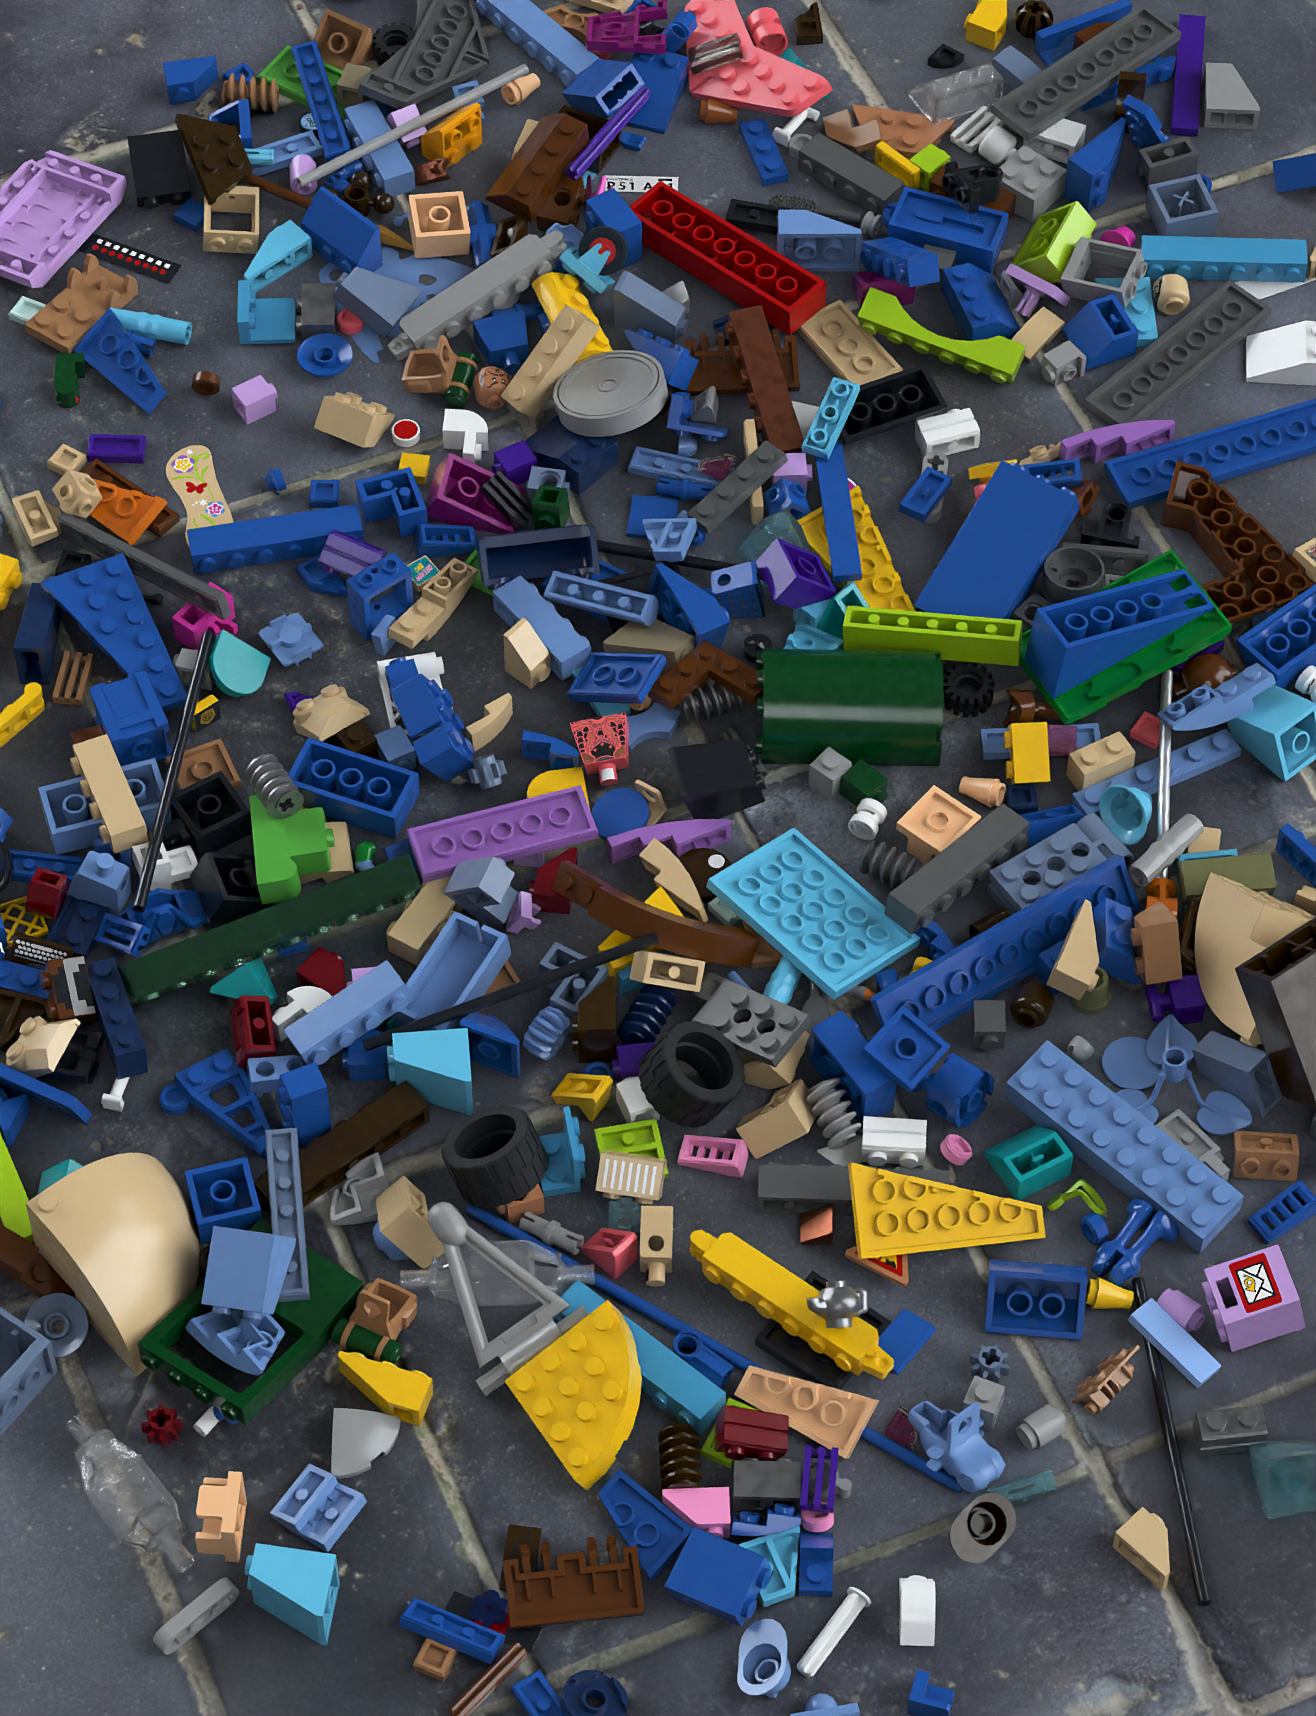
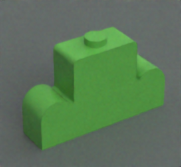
M256 795L249 796L256 878L262 905L294 899L300 894L302 888L299 876L328 872L332 869L330 847H335L333 829L327 828L322 807L299 810L290 817L277 819L267 812Z

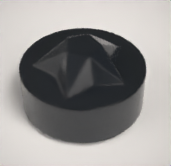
M763 634L749 635L743 642V655L753 663H756L757 652H762V649H772L771 640Z

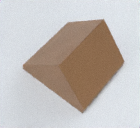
M325 8L313 41L316 40L323 62L342 71L347 63L364 66L373 57L371 28Z

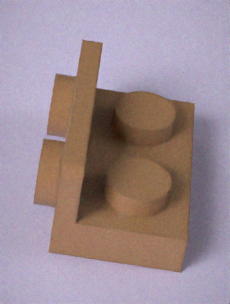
M1234 1131L1233 1176L1235 1178L1281 1181L1297 1180L1300 1156L1297 1134Z

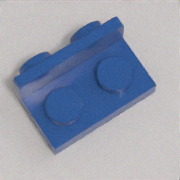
M1287 823L1279 829L1275 850L1316 887V847L1307 840L1301 831L1294 829Z

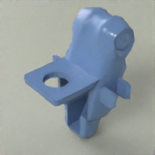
M923 1401L909 1411L908 1421L919 1433L921 1444L927 1456L931 1458L926 1463L928 1468L933 1471H938L941 1468L945 1469L949 1475L955 1476L958 1484L965 1491L971 1493L984 1490L990 1482L996 1481L1000 1477L1006 1463L1003 1461L1000 1453L989 1446L982 1438L984 1432L980 1427L985 1421L980 1418V1404L974 1402L960 1413L949 1409L941 1410L931 1402Z

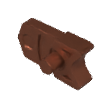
M442 157L415 166L413 168L415 171V184L420 186L450 179V176L445 171L449 164L447 158Z

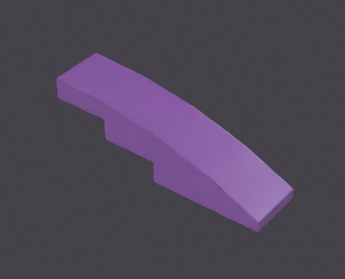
M1146 420L1115 424L1086 431L1061 440L1059 460L1078 458L1081 460L1089 456L1093 463L1096 464L1118 454L1125 456L1173 441L1176 423L1174 420Z
M693 819L633 829L607 838V856L611 864L640 854L656 838L679 859L682 854L691 849H711L731 841L732 823L729 819Z

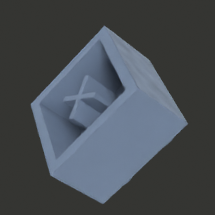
M1200 174L1148 186L1146 210L1159 236L1208 237L1216 234L1219 212Z

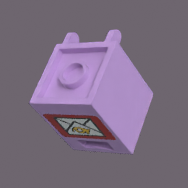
M1278 1244L1204 1269L1207 1279L1206 1282L1202 1283L1206 1296L1205 1299L1209 1311L1215 1319V1326L1221 1343L1228 1341L1231 1352L1294 1331H1300L1306 1327L1298 1293ZM1235 1296L1238 1305L1226 1309L1222 1299Z

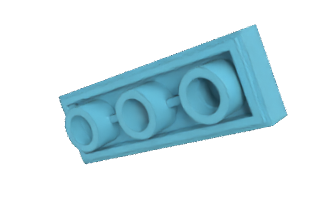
M833 377L801 446L802 452L823 459H829L860 392L859 384Z

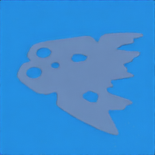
M381 245L383 266L374 273L417 286L423 290L414 304L405 313L404 316L418 308L420 303L427 302V295H438L475 269L440 257L415 258L413 254L401 260L399 259L398 251L390 246ZM331 262L319 271L320 282L336 283V281L330 279L329 274L332 270L339 268ZM424 274L436 278V282L426 286L419 283V277ZM337 301L338 314L345 307ZM400 321L388 334L392 339L402 332L399 326ZM365 323L363 330L351 335V337L371 361L379 363L377 352L383 350L379 334Z

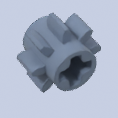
M494 754L472 760L474 768L468 769L471 783H479L481 789L501 784V775L507 774L504 761L500 759L495 760Z
M983 1344L980 1345L979 1355L971 1354L970 1364L974 1365L971 1367V1377L978 1376L999 1384L1001 1375H1009L1010 1366L1006 1364L1009 1354H1002L997 1344L987 1347Z

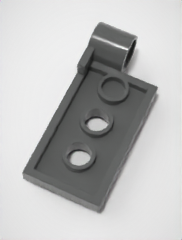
M706 972L703 976L700 992L691 991L688 995L689 1002L699 1011L691 1022L699 1021L700 1023L711 1025L714 1029L721 1031L727 1039H730L736 1050L775 1068L812 1022L809 1014L712 972ZM746 1016L751 1017L749 1021L741 1022L738 1024V1021L741 1018ZM775 1027L772 1032L761 1034L764 1029Z

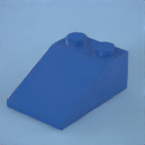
M666 52V54L634 53L631 63L644 81V87L646 89L649 88L651 94L647 102L631 118L626 126L665 134L688 82L689 57Z
M1123 117L1068 158L1064 197L1071 202L1078 201L1087 213L1103 205L1107 199L1122 157L1126 119Z
M657 564L647 593L657 598L659 603L658 611L665 622L694 636L695 648L706 640L721 649L730 624V616L725 607H721L716 598L664 564Z

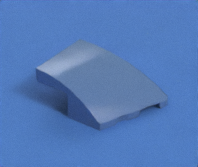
M232 1309L231 1315L209 1312L190 1319L185 1327L203 1347L217 1358L238 1370L256 1376L262 1374L285 1334L283 1328L270 1314L262 1313V1319L242 1317V1312L239 1309Z

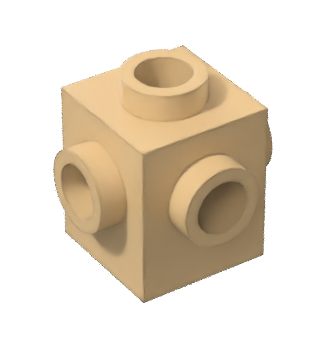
M68 469L52 488L62 511L72 516L76 515L87 518L103 499L97 489L96 482L88 474Z

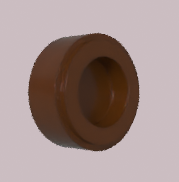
M197 372L193 375L192 389L201 395H214L219 392L221 380L218 375L212 372Z

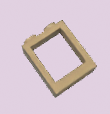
M235 186L229 193L225 192L220 195L212 205H208L204 196L203 251L257 254L259 241V187ZM211 209L212 212L250 213L251 232L211 230Z

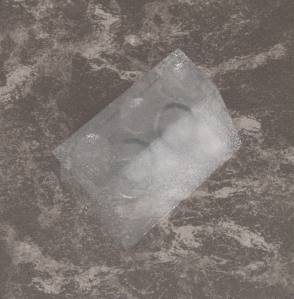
M987 63L905 89V94L932 124H936L977 111L983 105L990 107L1001 99L1004 77L991 63Z

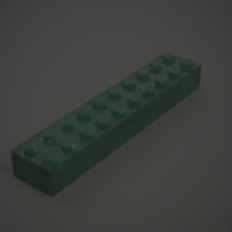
M408 853L123 963L117 967L129 1002L136 999L139 1005L159 997L158 990L163 988L166 989L167 993L188 986L186 979L194 977L196 982L216 975L215 968L223 966L224 971L246 963L245 956L251 955L252 959L255 960L275 952L273 946L279 944L281 949L303 941L302 934L308 933L309 938L331 930L330 923L336 922L337 927L360 919L358 913L364 911L365 916L388 908L387 901L392 900L393 905L414 898L416 897L414 891L422 888Z

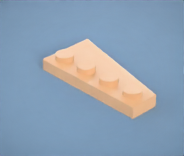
M748 1366L734 1393L737 1397L764 1412L788 1415L791 1428L832 1450V1447L839 1448L838 1455L845 1459H849L879 1402L877 1399L756 1366Z

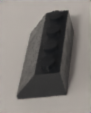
M925 364L860 385V392L837 441H842V444L847 445L947 411L948 405Z

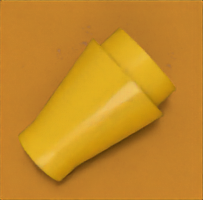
M1097 1277L1096 1280L1089 1279L1087 1282L1085 1304L1091 1305V1309L1130 1310L1134 1292Z

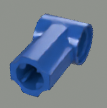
M681 10L661 33L666 34V52L676 53L697 28V17L691 11L684 12Z
M683 1331L675 1336L672 1352L722 1389L734 1372V1366L703 1345L697 1333ZM683 1348H689L694 1352L691 1354H684L680 1350Z

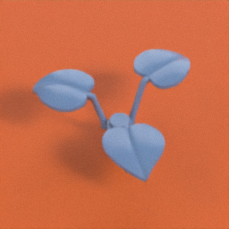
M1172 1014L1164 1018L1155 1027L1146 1043L1148 1059L1154 1065L1162 1066V1071L1159 1073V1078L1151 1097L1147 1099L1142 1091L1130 1088L1122 1089L1115 1093L1155 1125L1159 1118V1112L1151 1104L1155 1102L1164 1080L1167 1079L1171 1083H1178L1185 1078L1197 1104L1202 1107L1197 1112V1122L1202 1130L1214 1136H1227L1233 1134L1234 1131H1240L1249 1127L1252 1123V1116L1248 1108L1237 1097L1228 1092L1213 1091L1208 1094L1206 1102L1202 1100L1192 1078V1071L1187 1069L1188 1063L1194 1059L1192 1049L1197 1045V1040Z

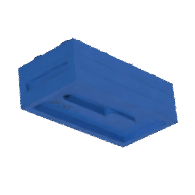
M906 186L898 203L888 204L882 214L883 225L888 228L887 237L893 236L921 248L928 244L957 251L956 265L971 263L990 274L1007 237L1009 213L979 206L977 213L968 214L955 199Z

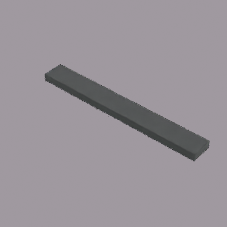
M63 512L57 517L66 540L103 559L124 553L134 575L220 619L225 620L231 614L224 592L68 513Z

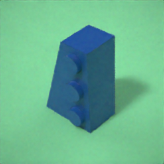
M316 1062L280 1074L275 1100L284 1120L281 1122L282 1128L297 1127L298 1148L308 1146L314 1138L322 1137L332 1130L327 1085Z

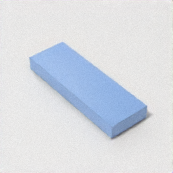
M1150 1298L1128 1318V1321L1197 1389L1221 1368V1365L1153 1298Z

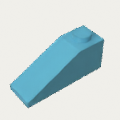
M291 220L271 231L244 274V280H249L250 291L258 292L313 256L311 237Z

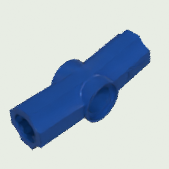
M481 200L472 201L469 206H466L470 228L469 249H472L475 269L492 259L490 253L497 232L495 223L491 221L489 207L482 203Z

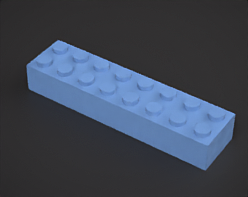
M1047 1040L1006 1082V1100L1039 1126L1056 1131L1071 1152L1131 1200L1139 1198L1147 1201L1153 1206L1154 1215L1159 1210L1164 1212L1178 1227V1237L1199 1254L1240 1211L1244 1197L1242 1193L1050 1041Z

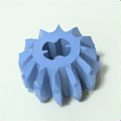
M551 1006L544 1008L533 1019L531 1025L528 1026L529 1029L524 1035L523 1046L538 1058H542L545 1061L556 1056L557 1052L562 1049L563 1044L568 1040L567 1037L572 1032V1020L567 1017V1014L557 1008L555 1009Z

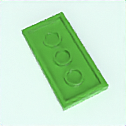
M287 45L257 76V81L260 84L262 77H265L267 85H270L273 78H276L279 94L309 108L292 55V46ZM323 62L343 121L345 120L344 108L350 107L338 104L337 83L343 71Z

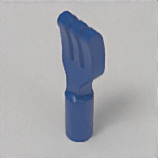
M622 132L621 145L630 150L640 151L647 138L630 132Z

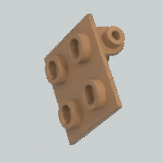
M1139 1345L1129 1350L1123 1347L1113 1356L1110 1354L1104 1358L1097 1366L1099 1372L1093 1378L1088 1376L1078 1385L1076 1389L1079 1394L1072 1400V1403L1074 1404L1082 1400L1085 1403L1084 1409L1090 1415L1100 1413L1110 1400L1115 1397L1114 1393L1118 1394L1133 1378L1135 1369L1127 1361L1140 1348Z

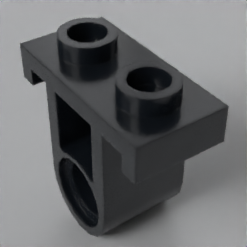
M956 161L946 163L945 172L942 176V187L968 214L977 213L979 204L994 202L999 199L1003 178L1001 168L995 165L984 164L957 169L958 163Z
M1121 501L1107 503L1103 508L1097 533L1089 531V526H1084L1080 544L1139 549V536H1135L1134 540L1127 539L1131 520L1130 507Z

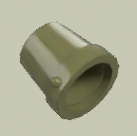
M1097 966L1095 971L1099 978L1092 992L1086 990L1080 1001L1068 995L1074 1008L1083 1014L1094 1015L1103 1012L1108 1007L1110 998L1113 997L1109 989L1107 972Z

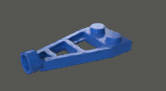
M227 1049L174 1074V1083L192 1105L250 1149L256 1151L262 1159H267L265 1130H271L255 1093L250 1090L251 1084L244 1069L237 1067L236 1060ZM230 1084L235 1088L239 1096L238 1101L223 1107L210 1098L209 1094ZM247 1109L256 1122L242 1128L231 1117Z

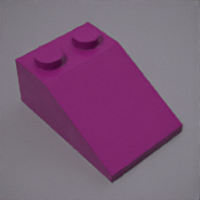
M449 453L436 468L425 505L427 515L447 525L473 526L474 530L496 534L512 533L515 528L479 491L481 486L495 474ZM511 482L524 495L526 488Z

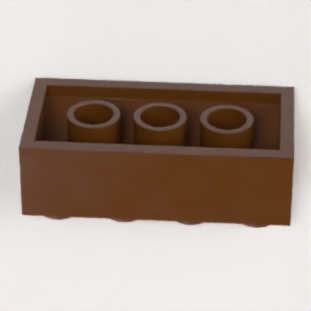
M566 113L543 116L485 196L486 200L514 215L523 213L528 222L532 223L566 176L567 166L590 142L588 125Z

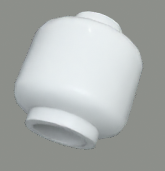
M999 125L993 128L988 127L977 141L979 154L995 166L1001 165L1018 151L1014 148L1017 143L1016 137Z

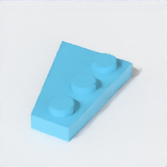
M1150 277L1140 278L1137 284V292L1134 299H1130L1126 309H1124L1139 332L1137 347H1148L1158 339ZM1095 278L1094 283L1120 288L1124 278Z

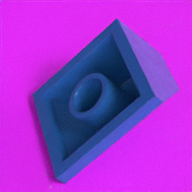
M474 1012L461 1019L459 1028H468L470 1061L518 1078L520 1075L519 1039L509 1027L493 1015H483L478 1012Z

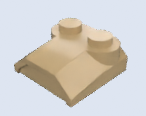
M336 684L323 688L321 694L317 697L304 699L296 704L297 708L293 711L295 718L293 725L298 734L323 742L330 736L370 715L368 708L349 698L344 687H338Z
M40 1016L28 1018L20 1027L19 1032L21 1034L18 1040L6 1052V1065L32 1078L54 1072L56 1065L81 1022L77 1019H69L48 1023Z

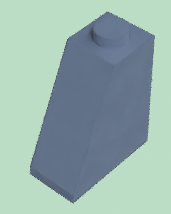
M355 267L349 275L344 272L337 280L335 286L338 289L333 298L385 339L423 290L417 286Z
M624 270L614 288V327L623 330L628 329L633 332H637L638 328L654 334L653 339L659 336L671 341L675 345L681 335L684 336L688 329L689 320L686 319V307L629 271Z
M1212 1030L1192 1049L1199 1073L1223 1091L1237 1097L1257 1116L1263 1118L1282 1099L1266 1052Z

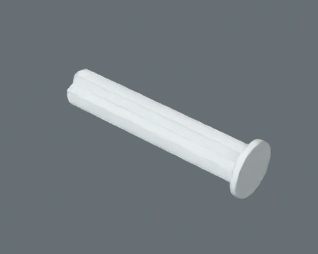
M855 1587L848 1588V1596L797 1663V1670L805 1677L815 1675L862 1609L870 1606L871 1600L864 1592Z

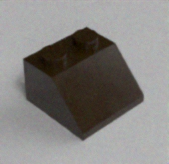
M608 977L578 1003V1015H572V1051L579 1052V1063H611V1059L616 1058V977Z

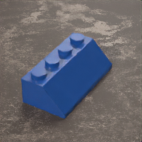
M1316 584L1236 640L1246 666L1249 667L1255 663L1260 664L1273 674L1276 682L1274 685L1283 689L1294 683L1307 667L1311 665L1316 667Z

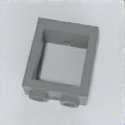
M1080 237L1061 277L1063 292L1069 297L1085 301H1093L1115 294L1122 307L1126 309L1130 299H1134L1136 295L1137 284L1140 278H1143L1146 274L1147 263L1144 262L1141 249ZM1091 262L1128 269L1120 288L1084 281L1083 279Z

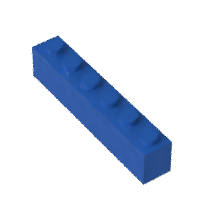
M358 504L187 530L194 574L316 556L322 553L329 533L333 529L364 541Z

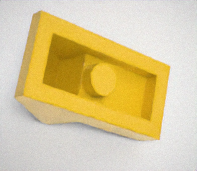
M568 1073L551 1096L557 1104L579 1106L588 1120L593 1122L609 1100L613 1079L605 1075Z

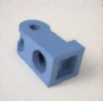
M297 1055L247 1059V1078L251 1084V1092H254L257 1098L263 1097V1093L277 1092L280 1074L305 1066L304 1060Z

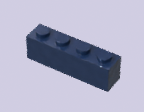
M112 957L87 963L86 967L95 1004L96 1017L101 1032H103V1038L117 1079L147 1073L146 1047L115 958Z

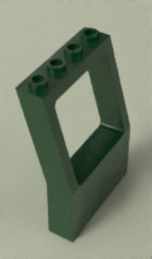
M260 1218L249 1231L272 1234V1225ZM306 1246L310 1299L277 1302L274 1314H270L283 1328L285 1333L297 1341L242 1393L233 1391L168 1350L188 1332L185 1327L190 1319L204 1315L212 1309L211 1305L201 1304L205 1281L138 1343L140 1360L148 1369L152 1371L159 1370L164 1373L175 1386L180 1388L184 1386L192 1391L193 1395L204 1404L211 1403L219 1408L221 1414L231 1421L236 1419L246 1425L322 1351L331 1340L332 1328L336 1322L342 1317L349 1318L356 1309V1300L360 1291L364 1289V1282Z

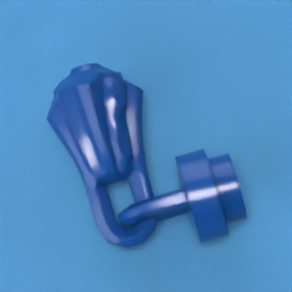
M357 159L341 167L335 173L328 176L324 180V184L337 190L340 195H344L345 188L350 185L346 179L351 178L356 171H364L363 161Z

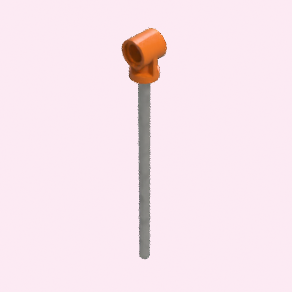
M1170 669L1161 673L1160 711L1172 704L1173 671ZM1161 720L1159 733L1157 840L1160 835L1169 830L1172 728ZM1168 867L1146 886L1148 896H1146L1145 909L1156 902L1162 901L1177 920L1178 899L1174 898L1177 892V885L1174 881L1168 879Z

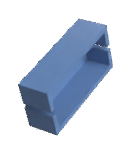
M454 911L406 983L414 1001L409 1003L403 1010L393 1014L395 1025L399 1027L485 995L512 954L508 936L484 924L480 929L478 921ZM470 1014L424 1031L459 1029L461 1019Z

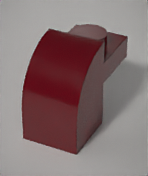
M38 867L30 881L25 912L56 921L70 883L66 882L67 876Z

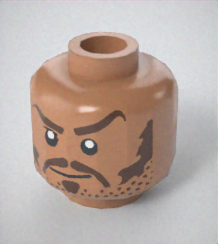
M489 366L481 369L474 377L475 398L482 407L495 410L507 403L501 397V394L510 383L508 374L495 366Z

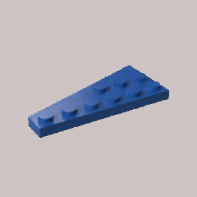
M124 553L41 581V587L48 594L50 593L57 600L58 605L75 619L78 626L107 657H111L124 675L137 671H146L163 712L185 704L187 694Z

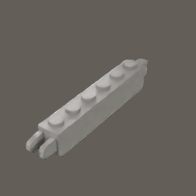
M553 230V232L540 239L537 235L528 234L401 318L399 326L402 332L387 345L390 353L397 361L408 357L410 351L437 348L440 335H445L447 340L457 336L462 330L473 324V320L482 319L483 316L502 306L519 292L526 290L536 278L556 269L555 262L568 249L566 243H564L562 232Z

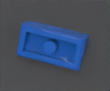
M1073 803L1020 814V816L1030 822L1027 834L1029 840L1027 843L1029 846H1034L1072 823L1077 824L1084 817V814Z
M903 1309L880 1335L878 1346L894 1359V1367L889 1373L896 1375L901 1373L937 1330L935 1326L906 1309Z

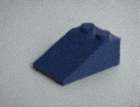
M557 415L525 440V443L537 458V465L544 468L566 470V482H570V489L578 495L618 464L617 440L611 436L590 437L576 434L564 427Z

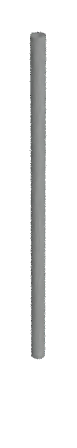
M524 63L297 177L298 185L302 188L528 74V66Z

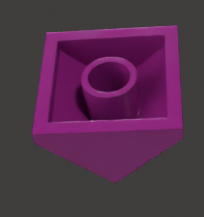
M871 271L851 273L859 311L870 287L896 296L901 305L913 304L916 286L907 287Z

